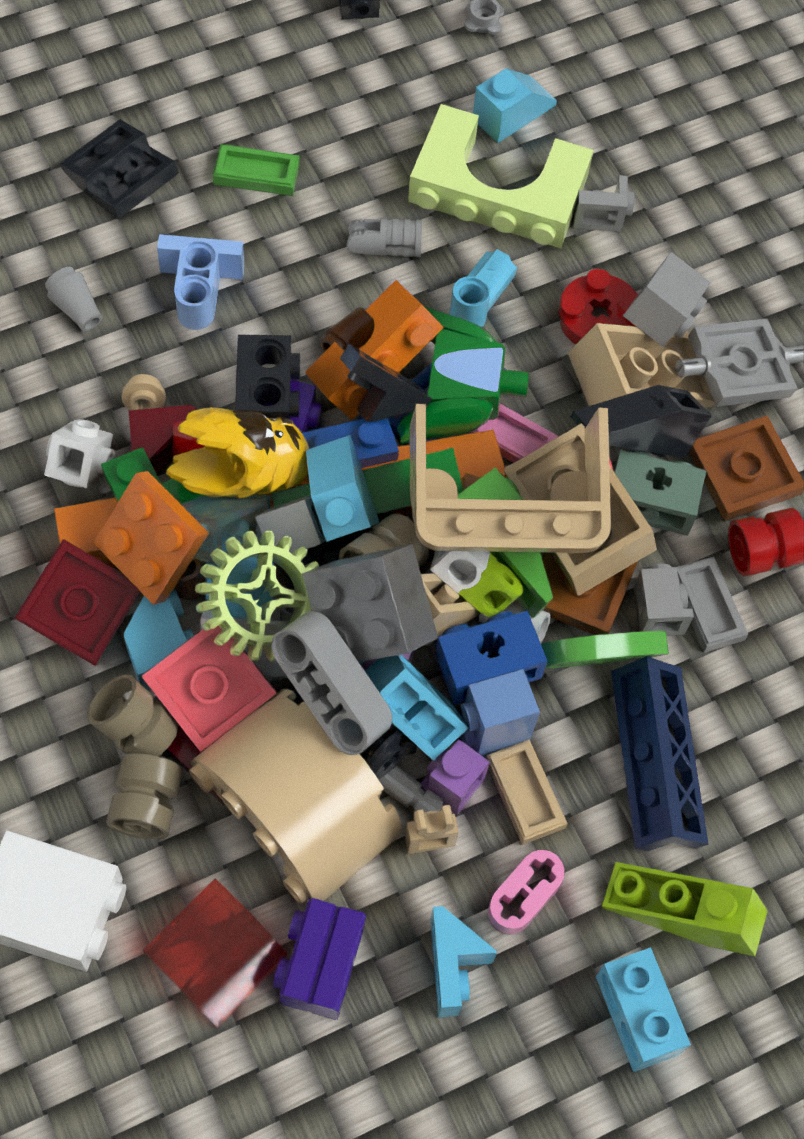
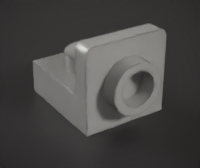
M619 175L615 193L600 190H579L573 215V228L621 232L625 216H632L635 196L634 191H628V176Z

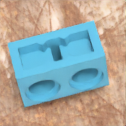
M402 655L378 658L365 671L388 704L392 713V723L433 761L468 729L455 705Z
M651 947L605 963L596 975V979L633 1072L677 1057L691 1045Z

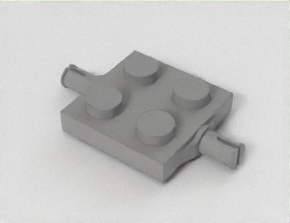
M768 319L694 326L688 338L696 358L678 359L675 365V370L680 378L692 375L703 376L717 407L789 398L797 390L796 383L790 372V364L804 363V345L783 346L774 335Z

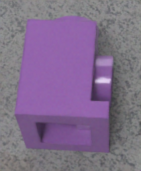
M458 739L450 750H445L434 761L430 762L427 768L429 774L421 782L423 784L422 790L434 792L442 798L443 806L450 805L451 811L458 815L484 782L490 761Z

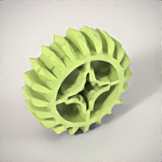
M248 531L243 535V546L235 537L226 540V549L229 555L218 548L210 554L212 560L219 568L207 564L201 567L200 573L212 580V583H199L196 585L195 591L197 593L209 595V601L197 604L196 610L201 613L211 610L214 618L205 621L202 626L205 631L217 626L221 628L222 631L214 640L216 645L221 646L232 638L234 641L230 649L231 655L239 656L244 651L246 645H248L250 661H258L262 655L263 648L268 660L272 661L276 660L271 648L274 635H265V626L270 623L271 615L275 608H295L287 625L306 612L311 611L312 608L302 573L319 567V564L317 562H312L305 566L302 564L301 560L307 554V549L303 546L292 554L288 552L292 544L291 537L284 536L275 547L272 531H265L262 534L260 544L254 532ZM248 558H258L257 568L252 570V576L248 583L226 584L230 572L237 563ZM272 562L278 564L286 571L293 582L295 591L286 589L279 584L276 579V566H273ZM263 585L266 588L264 592L268 591L271 598L278 599L264 603L259 607L256 604L258 600L254 601L252 594L245 593L251 592ZM225 599H228V602L237 603L244 608L247 616L246 625L250 626V632L242 628L233 619Z

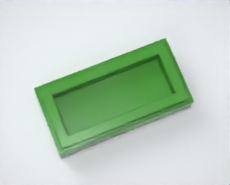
M220 144L213 173V183L219 186L293 196L300 165L299 155Z

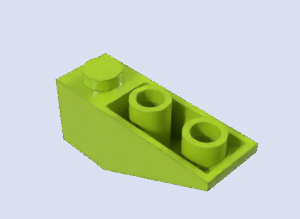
M615 862L602 907L608 911L699 944L754 957L756 956L768 912L753 888Z

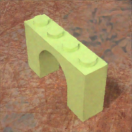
M441 104L410 175L408 202L417 204L424 209H434L456 216L464 221L483 224L503 233H512L532 239L542 245L561 248L574 215L578 192L583 190L587 180L594 150L555 138L544 169L534 182L513 190L492 188L478 181L466 165L476 142L479 115Z

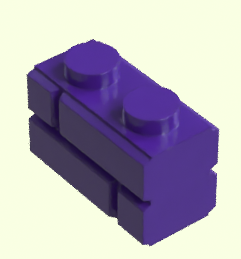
M314 898L308 899L305 912L295 911L288 934V939L296 941L291 959L281 957L273 987L281 989L279 995L281 1004L338 1020L365 927L366 914L346 907H338L332 903Z

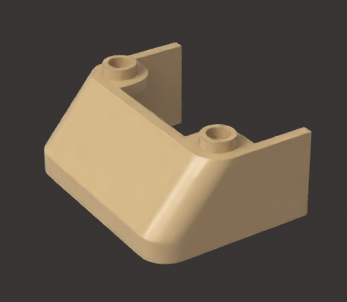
M416 404L410 423V499L415 532L419 541L427 548L436 551L588 553L598 549L606 541L611 530L608 408H598L585 428V471H570L558 476L550 488L549 501L458 499L456 483L448 473L439 469H426V404Z

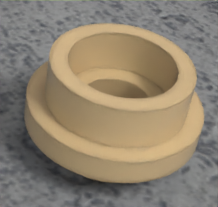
M139 374L133 376L122 390V402L129 410L159 408L165 404V390L160 381L151 375Z

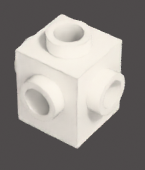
M78 419L68 423L53 432L49 438L46 448L48 459L44 475L61 480L70 486L89 487L104 476L101 464L115 457V451L110 449L113 434L99 430L100 426L88 420Z

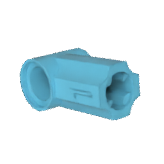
M498 249L494 252L486 251L469 275L455 282L452 290L449 315L465 319L483 327L486 322L487 312L516 275L517 266L512 263L509 255Z

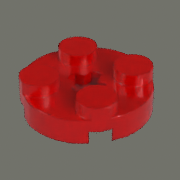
M593 269L586 276H581L572 281L561 295L558 313L561 319L560 326L562 332L576 345L597 323L636 327L623 315L638 294L622 279L610 275L603 269ZM593 307L606 309L610 316L607 317L603 314L598 317L593 316Z

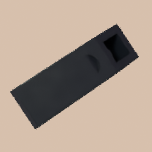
M656 385L575 410L570 417L577 425L582 423L586 428L598 408H608L609 446L620 447L628 452H635L636 450L651 452L659 457L671 455L685 458L712 415L688 390Z

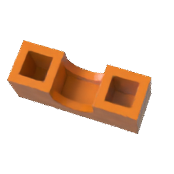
M395 280L365 310L373 318L375 327L371 338L359 349L399 373L444 327L407 289ZM334 342L304 373L336 407L352 420L359 413L357 408L368 390L347 377L350 370L340 359L345 350Z

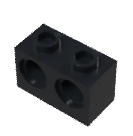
M238 335L235 410L261 411L266 418H299V391H291V379L300 380V353L291 352V335ZM265 364H274V365H276V366L270 367V368L263 367V365H265ZM268 401L276 403L272 406L260 405L261 403Z

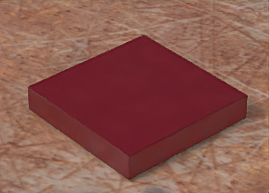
M63 539L14 619L96 666L139 596L140 591L124 574Z

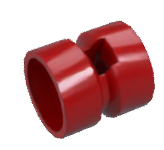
M789 508L767 513L764 520L751 516L730 522L728 527V544L733 563L739 574L745 577L770 571L773 565L781 569L804 564V521L796 509Z

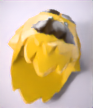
M215 407L203 408L188 413L186 421L178 426V430L181 433L198 438L196 442L205 445V447L175 455L173 457V463L175 464L171 465L166 472L172 479L182 483L186 489L194 493L207 495L208 497L224 496L240 499L255 494H269L288 489L292 486L297 487L308 474L306 450L309 449L305 437L291 419L284 417L266 418L261 411L229 410Z

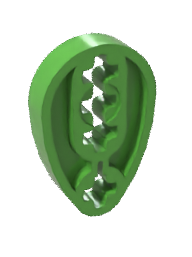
M666 631L594 635L541 643L547 659L545 669L610 663L669 654Z

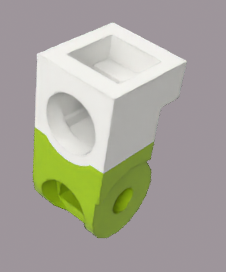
M435 551L430 570L487 617L501 613L523 593L522 584L514 572L506 565L499 563L497 558L489 551Z

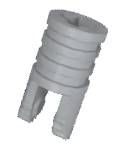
M356 219L349 223L347 246L348 250L354 252V254L421 257L422 220Z

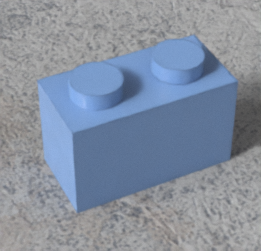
M524 669L468 686L465 703L461 704V717L468 726V729L460 735L462 742L469 747L471 746L473 750L484 758L488 754L531 739L540 711Z

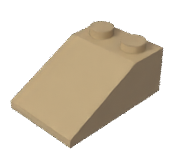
M597 323L568 352L589 406L656 385L688 390L704 408L716 406L703 376L692 375L680 378L675 370L678 359L696 358L688 338L690 334L688 331L681 339L673 335L665 346L662 347L638 327Z
M582 423L503 469L507 478L517 486L523 500L549 501L550 488L558 476L570 471H585V427ZM610 465L611 530L606 541L598 549L588 553L551 552L578 596L657 550L652 528Z

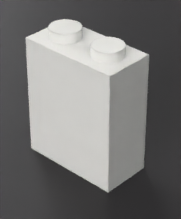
M6 830L0 844V944L87 972L91 960H99L106 946L108 931L103 929L110 912L117 913L125 896L126 884L122 883L123 878L119 867Z

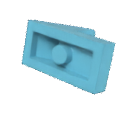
M437 906L432 909L430 924L438 1018L453 1017L459 1015L462 1007L461 1001H469L470 997L467 970H459L458 966L492 964L497 952L445 907Z

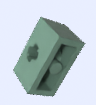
M620 449L613 471L651 527L688 536L697 517L706 470L694 468V466L687 462H670L654 458L642 451L628 452Z

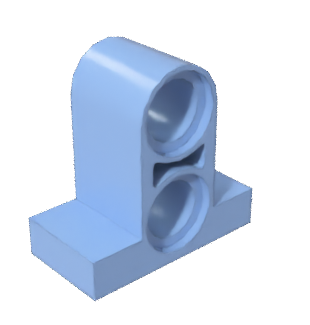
M159 234L157 251L160 273L176 274L174 292L179 322L184 327L192 330H199L209 326L215 316L220 278L243 280V242Z

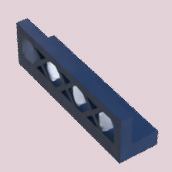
M646 656L612 670L611 675L635 849L650 851L672 843L694 848L709 845L681 667ZM661 677L666 678L668 695L662 687ZM668 722L674 729L675 739L669 732ZM674 765L680 772L682 784L675 775ZM681 810L687 817L689 831L683 828Z

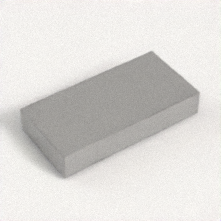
M714 556L678 566L679 584L684 583L687 587V609L692 608L694 617L691 625L703 653L745 641L748 632Z

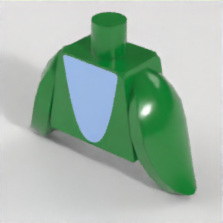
M424 306L444 327L431 340L435 344L428 389V395L432 400L426 407V439L463 435L478 429L487 423L488 420L496 419L499 414L501 395L527 397L529 372L504 369L505 346L498 343L487 330L475 323ZM414 411L406 416L397 426L401 444L410 442V423Z

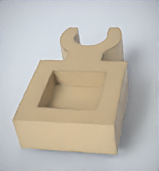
M450 805L442 806L441 811L424 812L423 809L417 810L414 813V821L407 822L405 840L408 854L456 845L459 831L455 814H452Z

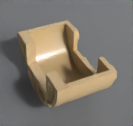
M280 689L276 695L195 757L190 763L193 768L189 770V773L205 793L213 789L238 819L244 815L257 829L253 833L255 840L269 856L272 857L277 853L285 862L283 873L287 877L283 884L297 902L302 904L306 900L308 901L309 898L324 901L397 839L402 833V826L395 807L392 804H388L384 808L379 798L384 787L360 754L348 755L341 752L332 743L306 703L302 702L300 705H297L292 701L297 697L293 691Z

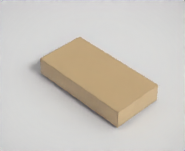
M530 740L486 755V759L490 761L488 769L522 845L566 829L568 823Z

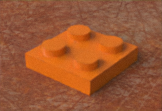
M148 471L134 475L93 543L155 605L166 601L209 535V532Z

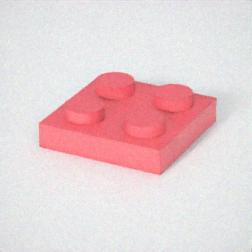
M219 626L205 631L203 628L142 675L144 681L200 752L277 694L275 688L254 661L249 660L245 650L236 657L230 654L234 639L230 638L228 642L221 646L214 643L216 636L222 631Z

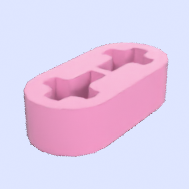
M547 850L533 851L510 874L494 893L489 904L488 916L490 923L496 930L504 934H516L530 924L557 892L563 881L564 866L559 857ZM533 865L538 869L544 865L550 867L549 879L552 882L549 883L543 879L532 890L527 886L534 873L531 866ZM521 894L525 898L518 911L522 918L518 919L516 916H511L508 920L504 919L501 916L503 906L500 902L504 901L510 904Z

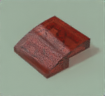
M216 878L143 949L144 954L216 1028L279 964L281 957L285 958L287 956V952Z

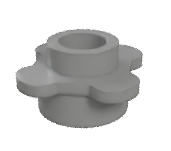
M473 0L467 4L466 10L469 13V17L464 21L466 30L489 33L491 35L498 34L501 31L502 24L499 22V19L504 14V8L496 0Z

